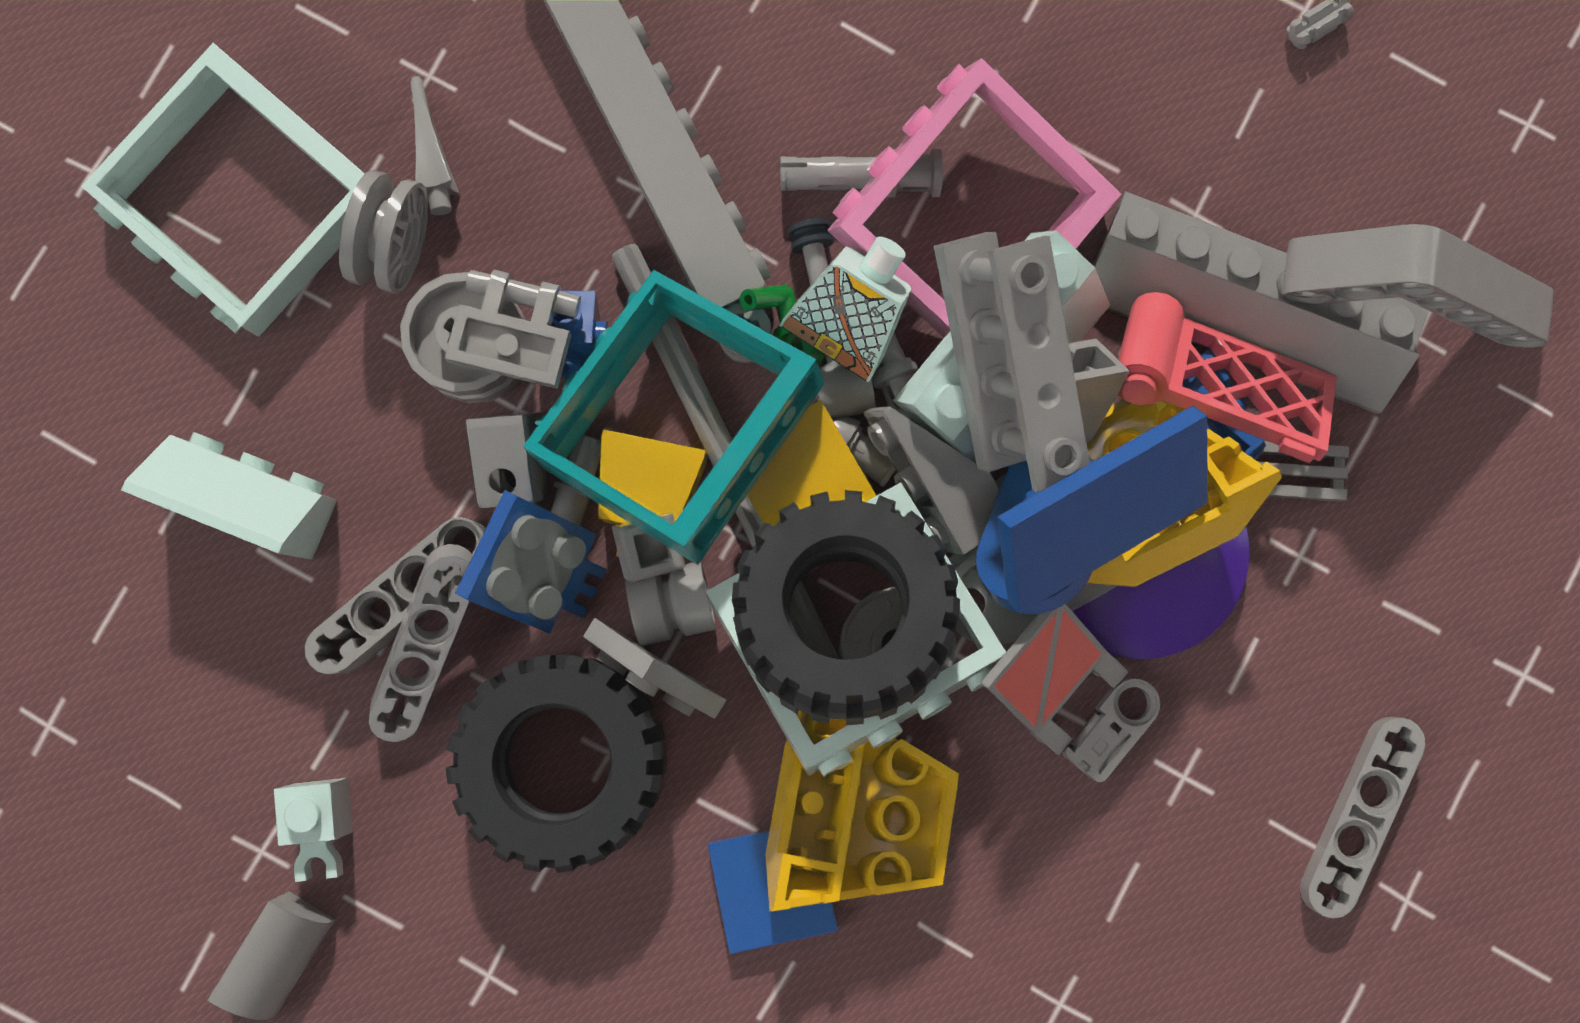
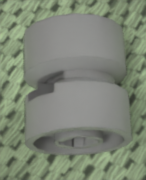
M701 561L698 565L695 563L685 564L686 568L670 572L667 579H663L660 575L635 582L625 579L631 619L640 646L671 640L674 629H680L685 636L716 630L713 608L706 593L709 590Z

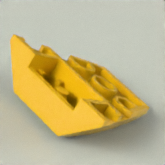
M1122 400L1112 405L1094 438L1087 443L1089 460L1096 461L1186 409L1163 400L1152 405H1136ZM1207 428L1208 504L1092 571L1087 583L1136 587L1239 536L1282 478L1280 470L1268 462L1262 465L1244 453L1238 442L1230 437L1223 439Z
M799 710L797 714L813 745L848 726L846 725V720L830 719L829 724L812 720L811 714ZM893 738L877 748H873L868 741L849 752L853 761L840 770L836 769L824 777L820 770L808 776L787 739L784 746L765 854L769 910H785L800 906L943 885L959 773L903 739L897 740Z

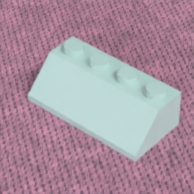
M1058 231L1030 233L1026 240L1050 236L1068 342L1081 341L1110 306L1096 268ZM949 332L893 399V402L926 431L976 463L951 332Z

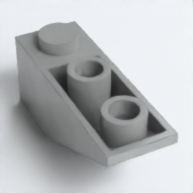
M890 406L869 408L863 413L870 424V427H868L870 440L881 454L888 456L897 472L894 476L896 485L902 483L933 535L937 534L946 547V552L964 555L979 545L1000 491L990 472L977 469L975 462Z

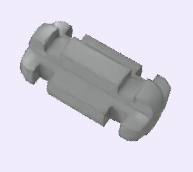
M1325 0L1302 14V18L1294 19L1286 29L1287 36L1292 40L1293 45L1297 49H1305L1307 44L1316 42L1335 30L1339 24L1346 23L1354 13L1353 7L1348 0Z

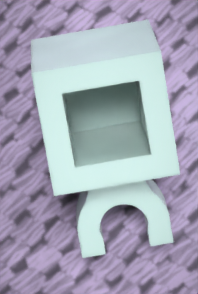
M348 778L294 783L274 789L278 846L300 844V853L294 864L295 882L307 881L312 878L311 861L314 857L321 858L325 862L326 879L337 878L343 875L342 858L335 849L333 840L353 832Z

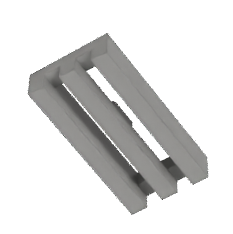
M1264 441L1266 447L1262 454L1289 456L1278 451L1279 445ZM1328 445V451L1323 458L1331 459L1330 467L1269 463L1280 470L1282 476L1330 479V488L1276 485L1268 497L1336 502L1346 501L1347 489H1344V480L1348 479V468H1345V458L1349 457V447Z

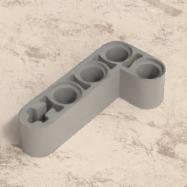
M462 517L451 518L441 524L313 630L305 644V657L309 665L317 672L324 674L349 673L364 665L396 638L414 592L411 584L413 571L418 566L425 564L426 559L433 550L439 546L453 544L455 536L463 530L470 529L473 531L476 537V550L486 528L480 523ZM450 564L447 571H442L439 593L445 596L448 595V588L452 578L455 575H460L459 565ZM383 599L389 605L391 615L388 623L384 627L377 629L370 621L369 611L376 601ZM426 610V611H423L422 613H420V614L417 616V618L415 619V621H417L421 616H423V615H424L427 611H429V610ZM356 632L364 637L351 638L341 646L339 651L343 659H331L330 654L335 649L334 644L331 642L332 639L346 640Z

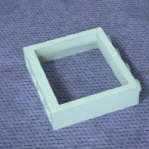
M212 43L81 187L99 202L93 209L99 213L98 215L117 230L124 224L137 235L131 241L135 248L154 263L158 264L164 259L176 269L170 277L176 284L196 299L203 293L216 305L210 313L216 319L223 322L234 333H237L243 327L259 337L339 249L342 224L349 200L357 183L365 173L217 45ZM228 88L232 89L349 191L247 305L126 200Z
M902 483L867 501V503L876 504L878 497L881 495L896 501L895 512L905 517L912 510L923 519ZM925 522L923 531L930 537L933 533ZM945 554L944 558L947 564H951V562ZM738 573L706 591L714 612L808 776L820 770L824 777L836 769H842L853 761L849 752L868 741L873 748L887 743L903 732L899 723L919 713L922 720L939 713L952 703L948 695L963 686L968 685L972 692L982 688L981 681L1006 653L957 574L958 585L956 594L957 598L960 599L959 618L979 650L940 672L936 680L932 679L927 685L923 695L912 704L906 702L898 707L896 714L880 720L878 715L865 718L864 724L848 725L813 745L796 713L781 705L780 699L774 693H767L756 680L755 673L750 665L748 666L733 621L732 589L733 583L738 581L740 574Z

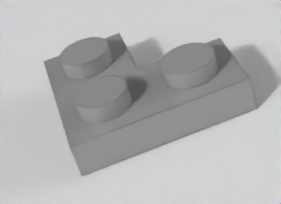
M594 618L583 636L601 649L596 659L622 675L629 669L630 672L625 680L650 696L654 697L659 688L666 693L662 700L689 717L696 708L715 719L726 702V699L695 678L658 658L631 638Z

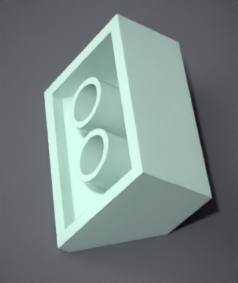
M193 432L190 441L169 435L125 480L121 491L278 554L311 560L314 557L337 500L321 494L325 484L296 472H293L290 481L271 474L275 464L243 452L240 461L221 454L225 444Z

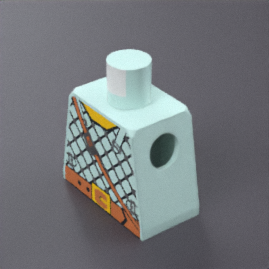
M877 237L866 256L846 246L798 299L779 326L869 382L885 356L912 289L908 283L894 275L906 256L905 251L897 243L885 237Z

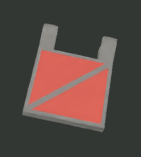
M1065 604L1052 611L1039 613L981 681V684L1038 741L1044 743L1059 756L1072 741V738L1051 720L1090 673L1098 677L1100 676L1115 689L1128 674V671L1104 649Z

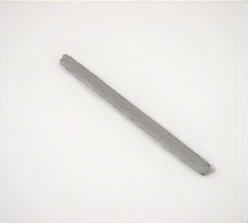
M630 244L614 252L612 260L629 294L631 292L636 294L651 272L639 247L636 244ZM670 315L652 342L714 467L733 440L673 317ZM746 496L735 512L754 548L756 545L754 534L762 527L763 522ZM800 581L794 589L790 604V617L797 635L808 648L818 654L840 659L802 581Z

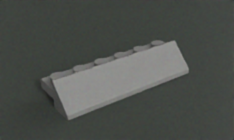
M1126 191L1120 198L1103 245L1098 250L1093 263L1110 303L1107 310L1129 318L1132 303L1137 297L1153 292L1168 294L1181 304L1184 317L1337 376L1334 398L1375 414L1383 412L1420 356L1419 353L1414 351L1429 313L1428 310L1400 297L1325 304H1305L1286 300L1282 297L1287 253ZM1191 341L1192 343L1197 344V345H1199V346H1202V347H1204V348H1207V349L1209 348V347H1206V346L1201 345V344H1199V343H1196V342ZM1245 362V363L1248 364V365H1251V366H1254V367L1260 369V367H1258V366H1255V365H1253V364H1250V363H1248V362ZM1295 382V383H1298V384L1303 385V386H1305V387H1308V388H1311V389H1313V390L1318 391V390L1315 389V388L1309 387V386L1304 385V384L1299 383V382Z

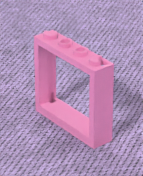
M981 58L966 68L958 64L939 83L936 89L942 93V96L930 110L923 105L910 117L902 128V131L908 136L895 151L888 146L876 157L867 169L872 178L860 192L852 188L839 201L840 204L832 212L838 218L827 231L844 247H851L866 256L877 237L863 225L864 222L974 92L1079 193L1048 231H1058L1076 249L1120 197L1121 193ZM902 261L894 275L908 283L912 288L906 303L945 338L950 332L944 299Z

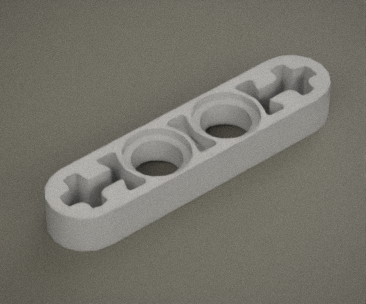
M448 544L439 546L426 559L371 699L369 725L371 731L378 738L385 741L398 742L406 740L419 727L469 601L455 594L473 555L469 550L460 545ZM450 564H457L460 566V575H455L452 578L447 597L439 593L442 571H447ZM438 610L447 617L448 622L439 631L429 632L421 629L416 624L415 619L423 611ZM417 657L424 660L428 664L429 669L421 677L408 678L398 671L397 666L405 658ZM397 692L405 695L403 714H399L395 721L386 719V713H390L393 710L397 700Z
M1392 716L1384 717L1374 722L1368 730L1300 884L1301 898L1306 906L1322 916L1332 919L1343 917L1351 912L1359 899L1424 753L1426 744L1424 734L1420 727L1412 720ZM1401 730L1400 739L1407 743L1404 751L1394 750L1388 759L1392 745L1385 741L1386 734L1388 732L1398 733ZM1374 758L1387 761V765L1396 766V773L1393 774L1387 769L1372 766ZM1370 776L1380 777L1387 789L1386 798L1381 804L1374 807L1366 805L1360 794L1362 783ZM1355 825L1362 831L1365 842L1358 854L1347 857L1342 854L1338 847V837L1344 828ZM1331 857L1338 863L1353 867L1350 875L1339 870L1335 877L1338 869L1327 865L1329 858ZM1334 879L1333 886L1340 890L1339 897L1336 901L1327 898L1322 905L1324 896L1317 892L1318 885L1321 882L1330 884Z

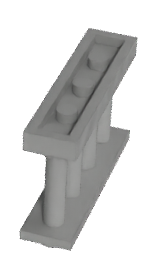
M984 232L935 245V256L977 469L990 472L1027 460L1032 490L1039 493L1090 464L1050 236H1041L999 248L996 232Z

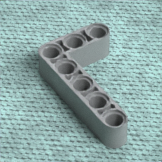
M1408 224L1305 236L1289 240L1282 297L1292 302L1305 304L1400 297L1499 344L1534 348L1546 346L1549 343L1554 289L1443 229L1429 225Z

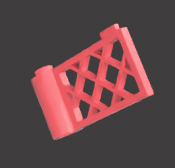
M1159 292L1146 293L1137 297L1132 303L1118 360L1129 370V374L1118 393L1120 398L1136 405H1152L1163 400L1184 409L1194 406L1206 414L1209 419L1279 445L1278 451L1307 463H1310L1313 459L1321 461L1328 451L1337 376L1184 317L1181 304L1168 294ZM1191 341L1209 347L1216 357L1204 360L1191 344ZM1248 362L1260 367L1267 377L1255 380L1242 363ZM1225 368L1238 385L1226 388L1213 371ZM1197 377L1209 394L1203 395L1183 387V380ZM1294 382L1317 389L1318 396L1307 400L1294 385ZM1276 388L1288 402L1289 406L1278 409L1265 391ZM1248 396L1261 414L1255 415L1244 411L1236 399ZM1299 416L1313 433L1312 437L1296 431L1288 419Z

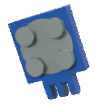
M504 490L455 594L470 602L550 634L561 609L585 618L589 608L583 603L575 601L576 596L579 592L594 599L598 589L584 582L588 573L592 577L603 579L608 569L586 560L597 534Z

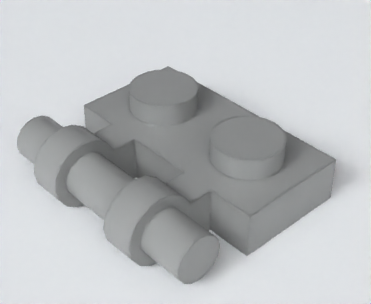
M471 270L466 281V291L484 295L482 307L478 309L462 304L458 305L445 359L449 363L558 389L572 334L569 330L552 327L551 325L556 313L576 318L580 310L581 296L561 292L560 285L542 282L541 286L512 280V274L493 270L491 274ZM507 301L533 307L531 321L503 315L502 313Z

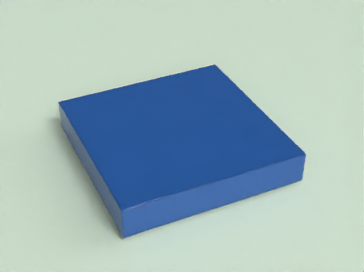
M770 829L708 842L729 954L838 931L832 902L778 911L769 910L765 854Z

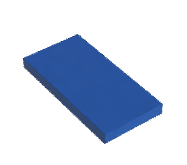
M1191 406L997 516L1008 602L1021 614L1208 504L1207 415L1196 407Z

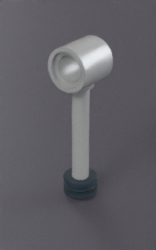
M824 218L807 219L790 226L787 230L790 242L792 243V252L804 254L810 286L828 267L824 249L831 246L834 242L832 235L827 231L830 228L829 220ZM825 355L827 364L820 367L825 385L816 398L817 401H822L832 420L864 414L863 412L869 408H876L872 380L870 379L869 382L863 380Z

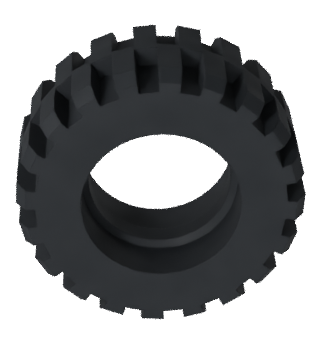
M845 490V500L829 501L828 492L810 495L811 506L799 510L798 506L793 502L780 510V521L774 526L765 522L754 534L756 545L752 551L744 550L738 563L739 579L733 583L732 589L733 621L737 638L748 666L750 665L755 673L756 680L767 693H774L784 707L794 713L798 710L809 713L812 720L829 724L830 719L846 720V725L864 724L865 718L877 715L882 720L896 714L898 707L906 702L911 704L925 693V689L932 679L936 680L942 670L955 637L960 615V599L957 598L956 594L958 585L957 574L954 565L947 564L944 558L946 547L938 535H931L929 537L923 531L925 521L912 510L905 517L895 512L896 501L880 495L876 504L863 502V491ZM836 561L860 562L877 569L894 584L900 597L901 619L894 636L881 650L866 657L842 660L818 654L802 642L791 621V598L797 584L817 567Z
M577 655L537 656L526 661H518L502 668V673L496 677L486 679L476 689L478 694L472 702L464 703L456 717L461 721L458 731L451 733L449 737L447 751L453 752V765L446 767L447 785L455 784L458 799L453 800L452 803L458 817L463 814L467 815L473 825L468 832L479 844L486 840L493 845L495 850L492 855L506 863L512 859L523 862V869L541 872L544 868H555L557 873L574 871L578 866L585 864L592 866L605 860L611 853L621 849L638 832L649 818L663 789V776L667 771V754H664L663 745L665 734L662 723H658L652 710L654 708L653 704L646 694L642 695L634 685L625 680L627 675L616 672L594 658L589 659ZM551 708L571 709L589 717L603 732L610 749V773L603 790L589 805L569 813L546 812L532 805L517 789L509 768L510 744L518 728L532 715Z

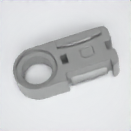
M1127 678L1123 679L1115 689L1111 687L1094 707L1100 714L1097 715L1095 713L1070 743L1073 746L1071 749L1066 747L1062 751L1063 756L1089 778L1097 782L1105 781L1156 719L1160 710V698L1156 689L1144 680ZM1130 687L1140 689L1147 699L1145 712L1136 719L1126 718L1118 707L1119 696Z

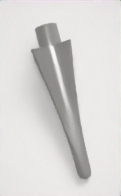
M414 76L410 83L415 118V181L421 182L427 189L431 214L445 215L452 211L449 195H459L460 193L435 129L423 81L419 76Z

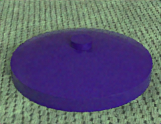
M1245 526L1239 536L1136 587L1118 585L1074 610L1073 613L1104 649L1113 656L1151 659L1177 654L1189 649L1211 635L1226 620L1239 600L1246 581L1249 565L1247 528Z

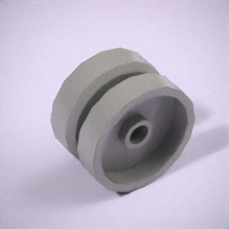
M469 272L444 274L424 284L408 302L400 324L402 350L412 370L446 397L468 404L491 402L511 392L521 380L449 363L445 359L458 305L462 304L481 309L484 295L466 291V281ZM507 301L502 314L526 320L519 306L516 303Z

